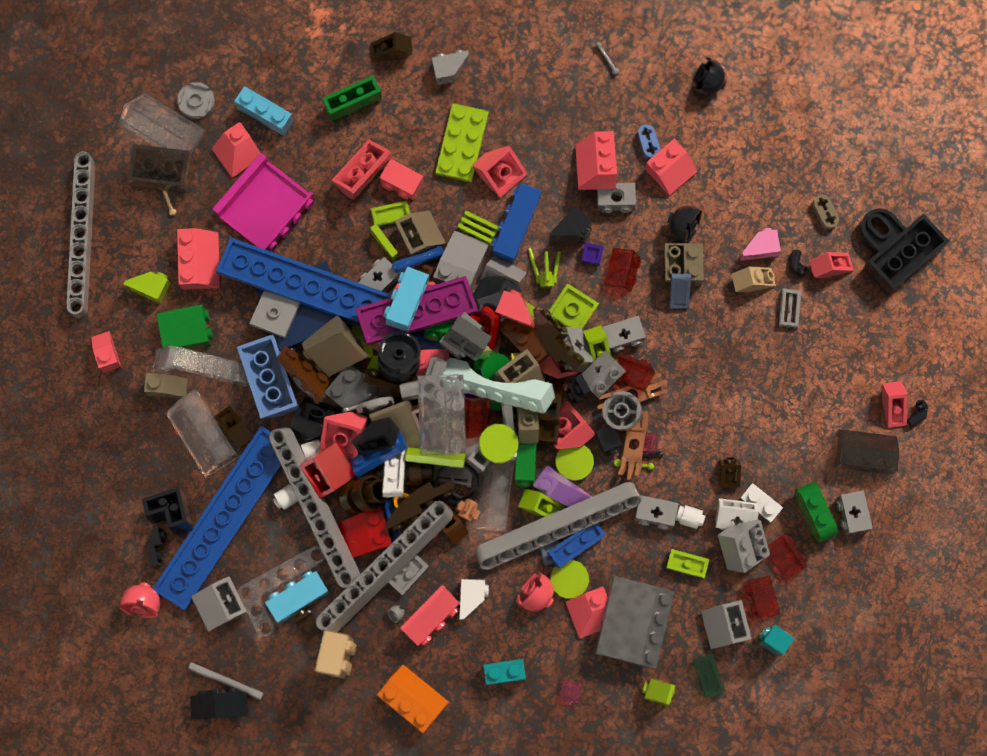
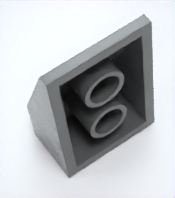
M352 365L343 369L325 391V396L342 410L346 407H352L371 400L374 396L379 398L385 397L378 395L377 386L363 382L362 373ZM357 409L350 411L358 414ZM362 412L361 415H364V416H367V417H368V422H367V426H368L371 418H370L369 414L366 415V414H363V412Z

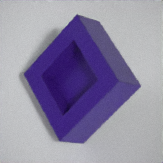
M585 242L581 262L600 266L604 246Z

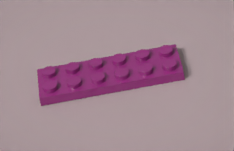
M464 276L426 287L409 331L405 333L409 334L456 320L464 312L468 315L478 313L467 277ZM391 298L355 308L367 346L379 343L386 335L393 332H405L386 325L384 313L387 306L391 307L393 302Z

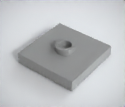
M264 291L249 324L286 339L301 304Z

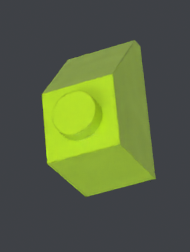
M148 272L126 280L124 286L128 290L161 304L171 283L167 279L168 276L161 272L156 274Z
M601 326L583 331L593 361L604 351L611 356L608 339Z
M528 489L524 490L518 505L519 508L541 518L563 510L566 507L541 492Z
M649 679V682L644 683L641 693L644 694V699L668 706L670 705L675 685Z

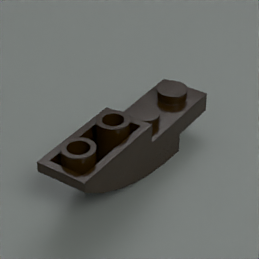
M535 307L533 314L536 328L551 357L557 364H568L574 371L584 372L588 366L584 363L585 359L579 353H575L571 349L572 345L565 340L568 334L564 330V325L559 321H555L552 318L553 314L548 309Z
M364 368L362 372V381L377 386L378 395L395 399H402L400 384L422 380L415 375L412 379L405 382H394L385 378L379 370L374 368ZM428 383L425 385V388L432 391L435 389V385ZM422 397L413 400L428 399V397Z
M546 374L545 382L552 384L555 398L544 414L540 413L538 443L558 444L566 377L557 379Z
M449 481L435 489L432 483L429 482L414 491L390 516L385 525L386 529H392L395 532L403 528L404 523L408 521L413 523L424 513L422 505L428 507L436 502L435 499L441 496L444 499L454 494L453 490L456 488L453 482Z

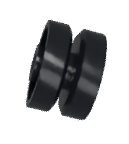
M393 332L386 335L380 341L378 347V369L385 378L394 382H405L412 379L418 373L420 367L421 348L419 342L415 337L405 332Z

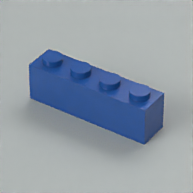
M523 183L520 184L519 188H515L512 195L514 201L512 205L508 204L505 215H507L505 222L501 221L498 232H500L498 239L494 238L491 245L493 256L511 263L515 262L541 199V190Z

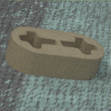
M818 195L813 201V209L822 227L826 230H832L838 224L839 217L829 197ZM819 200L826 203L824 209L822 206L817 205ZM827 215L830 219H834L832 225L830 222L826 223Z

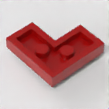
M486 306L482 308L480 317L476 314L469 316L483 327L485 333L491 336L487 344L491 349L496 345L500 315Z

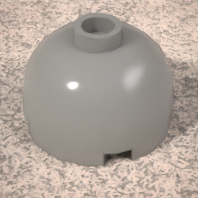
M625 391L613 393L612 396L606 399L602 408L603 417L607 424L620 431L630 430L635 427L642 416L641 404L638 399Z

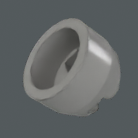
M398 605L391 607L387 611L388 617L394 623L399 622L405 614L404 609L401 610V606Z

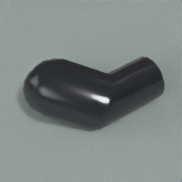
M793 250L790 268L797 276L803 277L808 274V267H805L800 262L802 251Z
M921 399L916 402L915 415L907 419L910 427L917 425L927 418L928 405L926 401Z

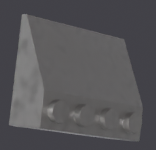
M613 576L594 653L640 667L657 669L674 592Z

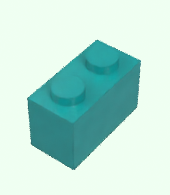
M774 624L770 627L767 626L761 631L758 636L761 640L758 644L779 657L785 654L795 638Z
M523 659L484 665L486 686L526 680Z

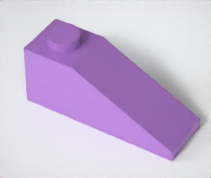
M549 466L542 471L533 485L548 497L568 507L592 497Z

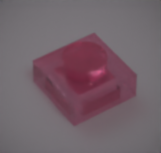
M657 433L645 434L643 453L657 454L659 441Z
M563 680L559 700L579 704L583 684Z

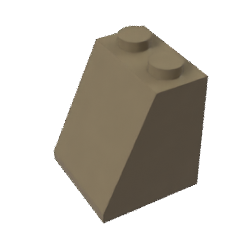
M338 315L302 343L304 348L302 352L309 361L312 359L316 363L314 365L317 370L322 373L324 372L328 377L368 356L361 340Z
M414 400L404 401L369 414L372 422L390 417L404 435L407 447L425 449L423 439L410 413L413 404H415Z

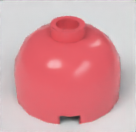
M538 572L539 575L534 573L522 586L521 590H524L522 595H517V604L528 611H541L544 608L550 607L553 603L554 586L541 572Z
M140 583L139 585L129 587L123 593L119 608L132 616L135 613L143 614L141 618H155L160 609V598L158 593L149 584Z

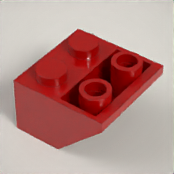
M338 441L309 456L299 465L319 498L335 491L356 476L349 458Z

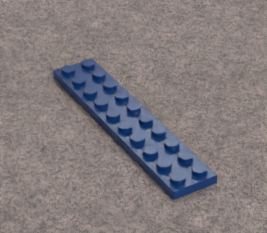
M231 237L216 270V273L299 302L334 316L338 315L342 319L359 325L355 308L389 299L392 296L391 294Z
M262 426L193 527L194 530H191L153 587L158 594L185 611L193 601L191 596L199 592L282 467L269 439L271 432Z

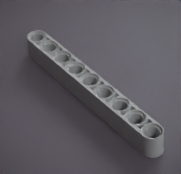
M84 151L79 152L74 159L67 287V310L73 317L78 319L85 317L88 312L95 162L90 154ZM89 160L86 165H81L82 161ZM82 178H88L85 183H80ZM86 195V200L80 202V197ZM80 214H86L84 219L78 220ZM85 232L82 238H77L78 233ZM79 250H84L83 255L76 256ZM78 268H83L81 274L75 275ZM82 286L81 292L74 293L76 287ZM80 304L81 309L73 312L74 307Z
M286 427L275 429L269 436L273 449L338 585L342 588H347L360 575V571L325 498L318 497L299 467L306 458L293 431ZM339 556L342 559V564L339 562Z
M633 483L621 484L480 544L475 548V555L482 569L494 568L630 510L640 504L641 497Z
M442 501L434 502L317 617V627L322 631L326 630L337 633L451 521L453 517L452 510ZM416 537L415 541L411 543V540Z

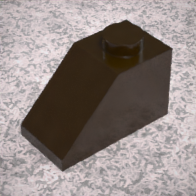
M397 32L370 43L371 61L401 60L412 55V37Z
M230 405L215 416V419L238 449L249 443L254 437Z

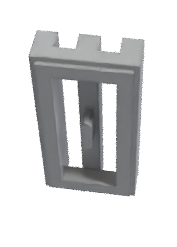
M781 290L778 327L798 328L801 290ZM786 293H788L787 320L784 322ZM793 294H796L794 323H791Z

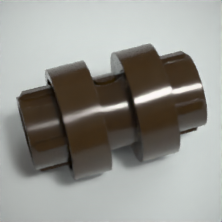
M405 462L404 486L411 485V491H416L429 482L433 483L432 464ZM385 463L377 466V476L384 480Z
M368 475L349 480L339 489L337 500L340 507L347 513L357 515L382 508L388 497H383V480L378 476Z

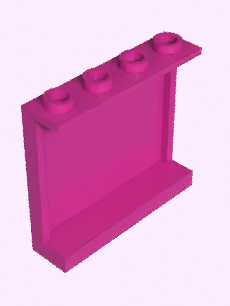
M260 153L212 210L217 217L254 246L273 252L278 246L277 242L288 235L290 232L289 228L294 223L297 224L302 218L301 214L306 209L309 210L312 207L315 198L312 192H307L271 164L265 155Z

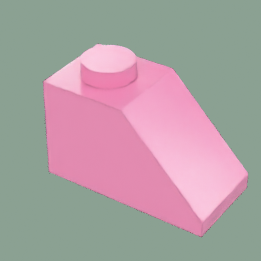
M771 228L761 229L743 251L740 260L745 261L778 256L781 250L777 230H771Z

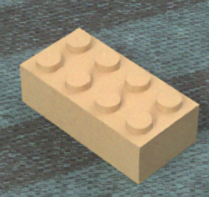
M324 630L315 671L324 675L346 679V675L350 676L352 664L349 662L351 656L355 655L357 644L354 643V640L349 635Z

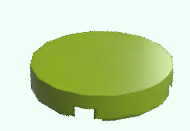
M494 424L482 432L479 439V449L482 456L488 461L495 464L505 463L516 454L518 438L509 426Z
M585 445L582 447L560 449L555 460L556 469L559 474L570 481H581L591 473L594 465L593 455Z
M570 560L559 569L556 566L553 568L550 581L558 596L565 599H573L586 591L589 584V574L580 562Z

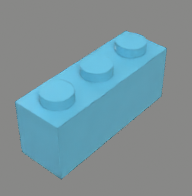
M245 86L234 101L238 110L285 136L294 122L290 112Z
M407 267L405 273L401 272L398 283H400L398 290L394 289L391 300H393L391 307L387 306L384 313L386 325L405 332L409 331L428 285L429 274Z
M316 571L305 573L301 576L302 580L295 583L293 581L285 586L286 590L278 593L277 591L267 597L269 600L265 603L278 624L330 593Z

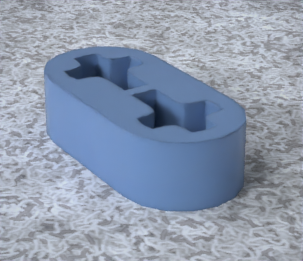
M648 124L642 125L638 131V140L644 157L650 160L660 151V146L654 128ZM644 130L650 133L649 140H647L645 135H642ZM650 144L653 150L656 149L654 155L651 152H647Z

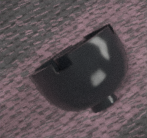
M711 57L706 58L708 61L705 64H700L693 79V82H696L695 87H692L693 91L705 96L716 94L720 89H724L727 83L725 68L719 61Z
M682 206L675 213L671 212L667 222L670 223L669 231L674 239L681 243H689L696 233V230H694L696 224L699 225L702 210L692 206Z

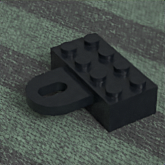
M878 208L869 211L862 219L860 225L862 237L877 253L865 264L864 268L889 295L950 242L924 213L906 228L892 212ZM871 220H879L887 229V234H880L872 226Z

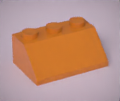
M402 665L377 694L422 733L426 732L449 703L405 665Z

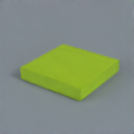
M567 283L549 311L553 314L552 318L563 324L565 328L575 327L582 328L583 330L599 306V303Z

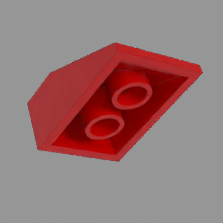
M382 508L364 512L337 522L353 559L386 550L392 544L389 531L385 526L386 521Z

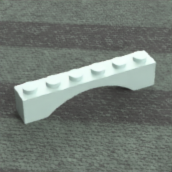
M449 358L441 380L442 386L447 389L461 391L466 394L476 395L481 398L491 399L543 414L555 398L551 383L536 379L518 383L491 381L475 373L466 361Z

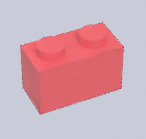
M390 159L380 176V183L386 190L398 192V195L403 199L408 200L409 198L414 200L424 183V176Z

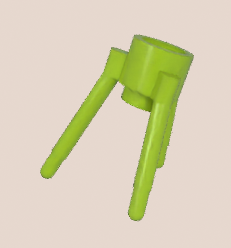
M528 248L536 277V284H539L541 289L554 288V284L557 283L561 252H557L553 275L549 271L548 252L544 253L545 272H541L540 276L532 249Z

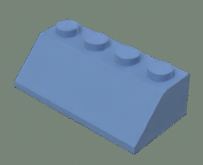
M274 334L238 346L237 349L260 418L279 417L297 411L299 405L288 373L276 360L280 349Z

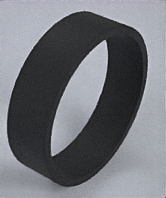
M465 462L464 468L470 471L475 478L476 487L474 491L466 497L453 498L449 496L444 498V501L458 504L460 501L464 502L465 499L471 500L475 496L479 477L476 470ZM442 466L439 469L435 480L436 488L440 486L438 481L439 475L450 466Z

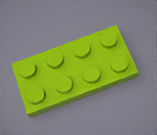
M452 104L435 172L436 175L472 183L475 172L472 164L478 160L489 111Z

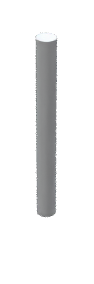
M191 662L188 670L230 688H238V691L246 692L247 695L261 700L263 697V692Z

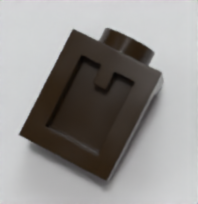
M734 457L720 459V486L740 487L741 464L739 460Z
M303 609L295 615L296 618L293 621L307 641L322 632L317 627V618L310 609L307 611Z

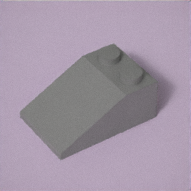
M454 231L433 276L434 282L440 284L466 276L472 290L489 243Z

